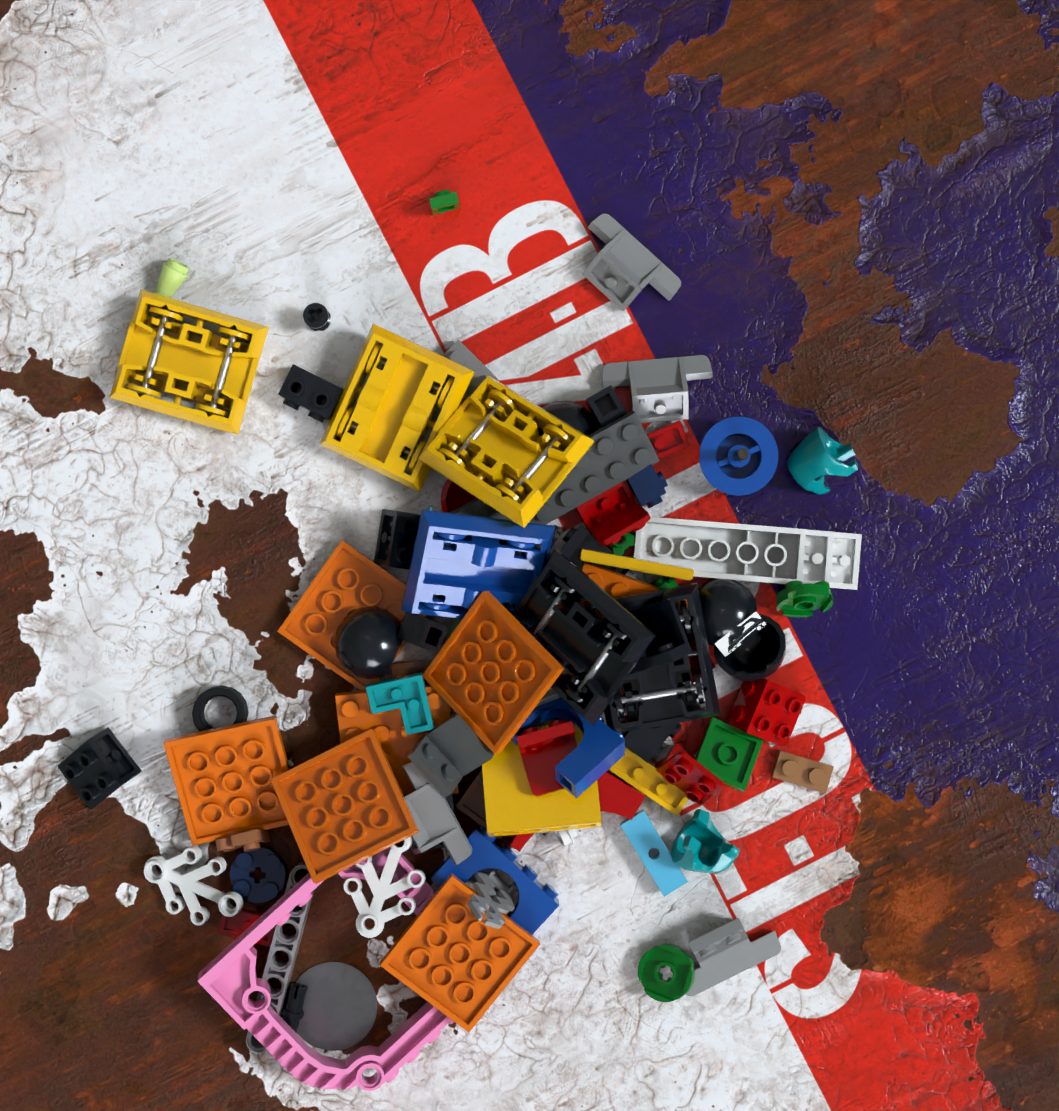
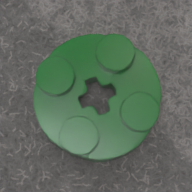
M798 580L786 583V589L776 595L778 612L782 609L783 615L788 617L813 616V610L821 608V613L833 606L830 584L825 581L814 584H803Z
M656 945L648 950L640 959L638 978L639 981L641 980L645 988L644 991L648 996L656 1001L671 1002L680 999L691 989L695 978L694 961L691 956L687 955L682 948L676 945ZM669 966L670 971L673 972V977H668L667 980H664L660 968Z

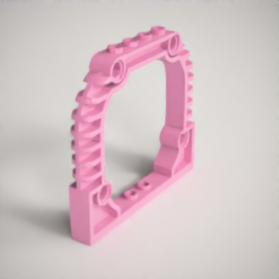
M390 847L372 856L371 862L378 876L383 872L391 849ZM401 854L391 884L407 877L411 871L415 870L414 866L403 854ZM368 858L365 859V860H363V861H361L360 863H361V864H366L367 861H368ZM356 865L338 873L342 879L357 877L366 880L362 869ZM308 873L198 973L197 981L244 1030L247 1029L293 1077L302 1083L323 1090L340 1088L344 1090L359 1085L363 1090L373 1091L383 1083L391 1082L406 1062L411 1063L420 1054V1049L427 1042L429 1044L434 1042L440 1036V1030L448 1023L453 1024L454 1021L429 1002H426L379 1047L371 1045L360 1047L346 1059L323 1056L308 1046L270 1006L271 989L267 981L257 978V950L253 945L276 924L279 927L290 918V911L297 905L302 907L312 898L313 894L311 892L323 881L317 884L313 883L310 873ZM414 873L411 877L412 882L419 884L421 876ZM425 881L418 888L411 887L396 895L400 899L411 897L416 903V908L413 912L417 916L435 894V890ZM403 901L410 909L412 908L409 901ZM253 991H260L264 994V997L261 1000L254 1001L250 999L249 995ZM367 1068L377 1070L374 1075L369 1077L362 1074Z

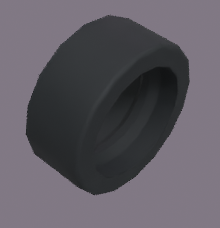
M227 686L212 687L200 694L194 703L192 711L193 722L198 731L214 729L206 721L204 710L208 701L218 696L227 697L236 706L237 715L233 724L246 722L248 706L242 694L234 688Z

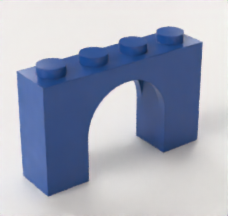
M561 697L535 707L511 741L517 745L516 737L521 736L522 731L538 727L540 724L550 720L564 719L567 722L572 721L583 734V738L580 744L555 766L556 781L575 798H578L625 755V739L618 730L609 728L601 716L596 724L592 726Z
M476 825L466 836L472 846V854L458 865H454L449 855L432 873L431 880L440 887L451 873L466 883L473 874L483 869L494 868L506 872L513 878L519 890L518 901L514 906L515 909L510 911L507 916L533 935L559 906V899L556 898L559 894L548 883L543 886L536 879L538 875L527 864L524 867L515 860L517 855L508 846L505 845L502 848L495 842L497 837H488L487 829H481Z

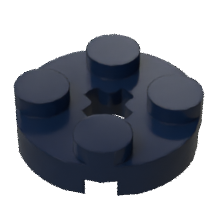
M260 845L261 849L241 852L231 865L230 881L233 891L240 894L246 901L253 903L266 902L275 898L285 885L287 879L286 864L277 852L268 846ZM256 867H261V872L266 873V877L261 878L260 881H256L255 877L251 875V872H254Z

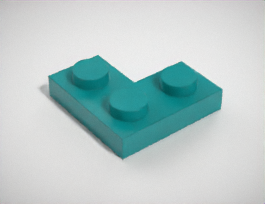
M422 672L366 684L372 714L400 708L406 735L435 728Z

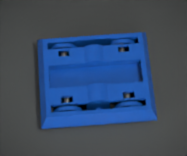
M422 510L407 578L402 611L463 619L482 591H489L513 614L531 584L547 563L555 526L528 523L523 528L512 520ZM468 535L467 541L461 540ZM498 539H504L507 545H500Z

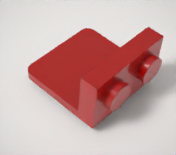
M626 481L576 507L586 529L601 546H610L620 541L621 536L630 531H637L643 528L651 518L649 513L636 502Z
M764 678L755 681H743L726 723L748 734L780 746H786L806 698L801 693Z
M564 719L549 723L548 728L538 730L536 727L522 731L521 736L516 737L531 792L536 797L565 789L556 781L555 766L577 747L572 721L565 723Z
M676 743L672 746L656 771L663 776L666 782L675 785L683 791L689 800L702 805L722 791L725 783L696 761L695 756Z

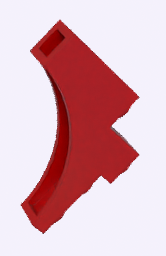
M607 770L597 779L600 811L615 813L632 820L646 796L625 780ZM535 833L509 835L512 838L510 846L520 852Z

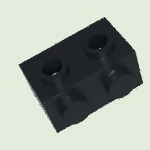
M293 364L278 395L285 398L283 404L297 411L301 406L310 411L309 417L323 423L325 418L331 419L344 389Z

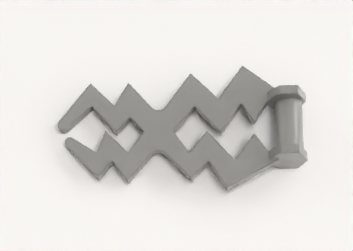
M494 868L488 874L477 872L474 876L478 882H475L472 886L478 895L473 894L470 897L472 900L467 904L479 922L484 918L481 913L483 912L487 917L483 923L500 929L506 922L500 913L507 914L509 910L513 911L515 909L510 893L516 887V883L513 882L509 886L495 874L497 869Z

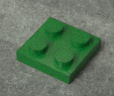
M712 717L708 723L695 760L722 780L726 786L744 792L763 739Z

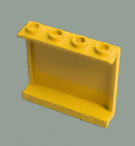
M554 721L544 722L536 728L538 730L548 728V724ZM573 724L578 746L582 741L583 734ZM511 740L501 753L494 754L491 760L482 764L488 837L601 827L597 780L578 798H575L566 789L536 797L531 792L518 744L516 745Z

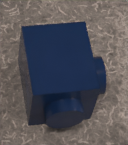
M652 464L626 479L640 506L646 504L649 509L663 501L661 496L666 494L664 488L668 484L661 471L656 473Z

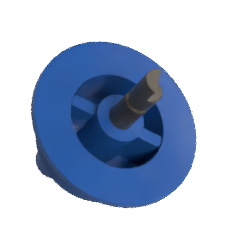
M730 417L715 424L704 436L699 450L700 467L707 481L717 490L734 496L749 495L762 489L773 477L778 465L777 444L771 432L760 422L747 417Z

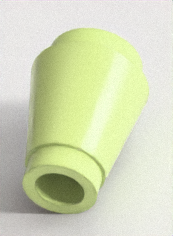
M169 258L167 263L163 262L154 293L168 298L173 297L189 277L187 273L190 268L173 258Z

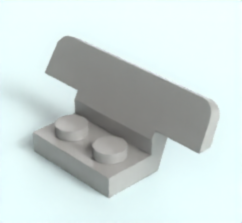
M601 214L590 223L588 228L606 246L582 273L584 277L622 311L632 303L648 284L652 285L668 301L672 299L681 287V280L609 214Z
M705 355L607 363L602 369L603 388L610 385L612 387L630 386L632 410L637 414L641 423L689 419L687 381L713 378L710 360Z
M413 762L402 766L414 789V792L404 797L419 829V833L412 836L411 849L414 855L422 853L442 842L454 865H458L472 854V846L446 798Z
M737 918L688 942L700 968L695 970L693 985L686 995L695 996L779 954L781 945L776 932L773 931L750 942L740 919Z

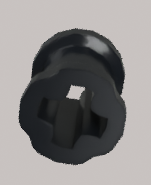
M312 303L305 308L303 318L312 330L325 331L330 326L331 314L325 306L320 303ZM313 313L321 314L323 320L320 323L314 321Z

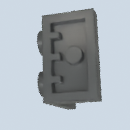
M455 714L421 736L407 757L444 797H447L453 793L463 776L491 760L494 753L458 714Z

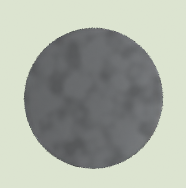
M326 962L308 969L296 981V983H300V988L303 984L308 986L302 1008L304 1016L300 1019L297 1033L307 1043L323 1050H343L356 1045L370 1032L377 1015V997L371 982L361 971L345 963Z

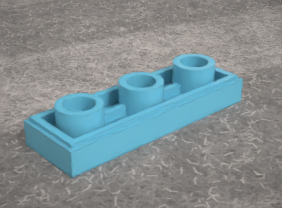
M644 809L636 813L632 820L626 819L620 823L621 828L664 897L688 882L679 866L672 861L671 853ZM656 848L658 849V854L650 856L648 854L649 850Z

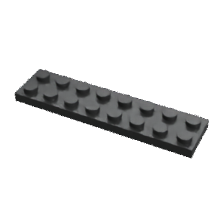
M633 410L588 435L589 438L594 440L592 446L529 523L548 524L625 481L648 465H653L660 461L637 414ZM478 498L450 512L510 520ZM468 535L461 540L467 541ZM498 539L500 545H507L504 539Z

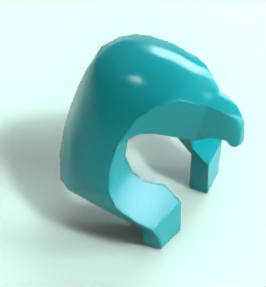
M821 427L815 428L795 448L787 461L788 469L796 482L805 490L819 495L830 491V488L824 484V475L848 477L858 470V463L855 459L847 464L838 461H845L856 455L851 444H840L830 438Z
M702 809L695 810L692 819L687 821L673 841L671 849L672 861L681 868L693 872L711 874L728 869L740 853L739 848L733 844L731 845L718 832L711 821L710 813Z

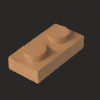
M778 750L771 777L826 793L834 766Z

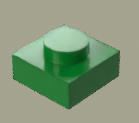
M450 190L436 192L433 198H429L433 215L460 208L457 193H450Z

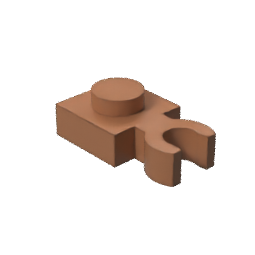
M255 829L231 835L228 838L216 840L217 852H230L238 848H244V852L261 849L260 844L270 842L269 832L267 830Z

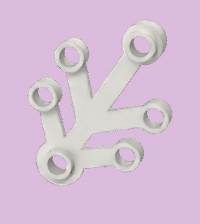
M412 836L404 840L402 847H398L396 844L390 847L391 849L380 880L371 862L372 856L368 858L366 864H361L360 862L355 864L362 869L374 897L370 907L361 891L362 882L359 878L351 877L344 883L345 892L352 896L359 912L356 919V928L366 938L378 936L383 931L385 922L400 915H410L416 908V903L411 897H404L398 902V905L381 911L386 899L411 887L418 888L425 882L424 872L416 869L411 871L407 877L391 884L402 852L407 851L412 845ZM414 873L421 876L419 884H415L411 880ZM350 881H355L358 884L356 891L349 889L348 883ZM403 901L411 903L412 908L410 911L402 909ZM367 918L374 920V928L369 929L366 927L365 920Z
M195 845L188 847L182 854L170 859H166L163 856H153L148 859L144 866V876L149 882L158 884L166 901V910L170 914H178L184 909L186 902L193 924L200 926L207 922L210 913L207 908L200 906L195 893L218 903L219 911L224 916L232 917L242 910L243 898L237 892L224 893L198 881L210 875L217 876L224 872L227 867L224 858L220 856L214 857L208 864L185 874H181L173 869L185 863L194 864L201 859L202 851ZM189 851L194 852L195 859L189 856ZM214 862L220 865V870L214 867ZM156 865L161 868L162 873L157 871ZM171 883L178 885L183 898L175 895ZM230 898L236 902V906L230 903ZM172 901L177 902L178 909L174 908ZM197 912L203 915V920L197 917Z

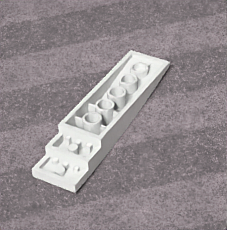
M651 517L643 528L636 531L634 558L691 568L694 570V577L786 584L795 580L801 581L803 584L825 581L830 584V588L857 590L862 534Z

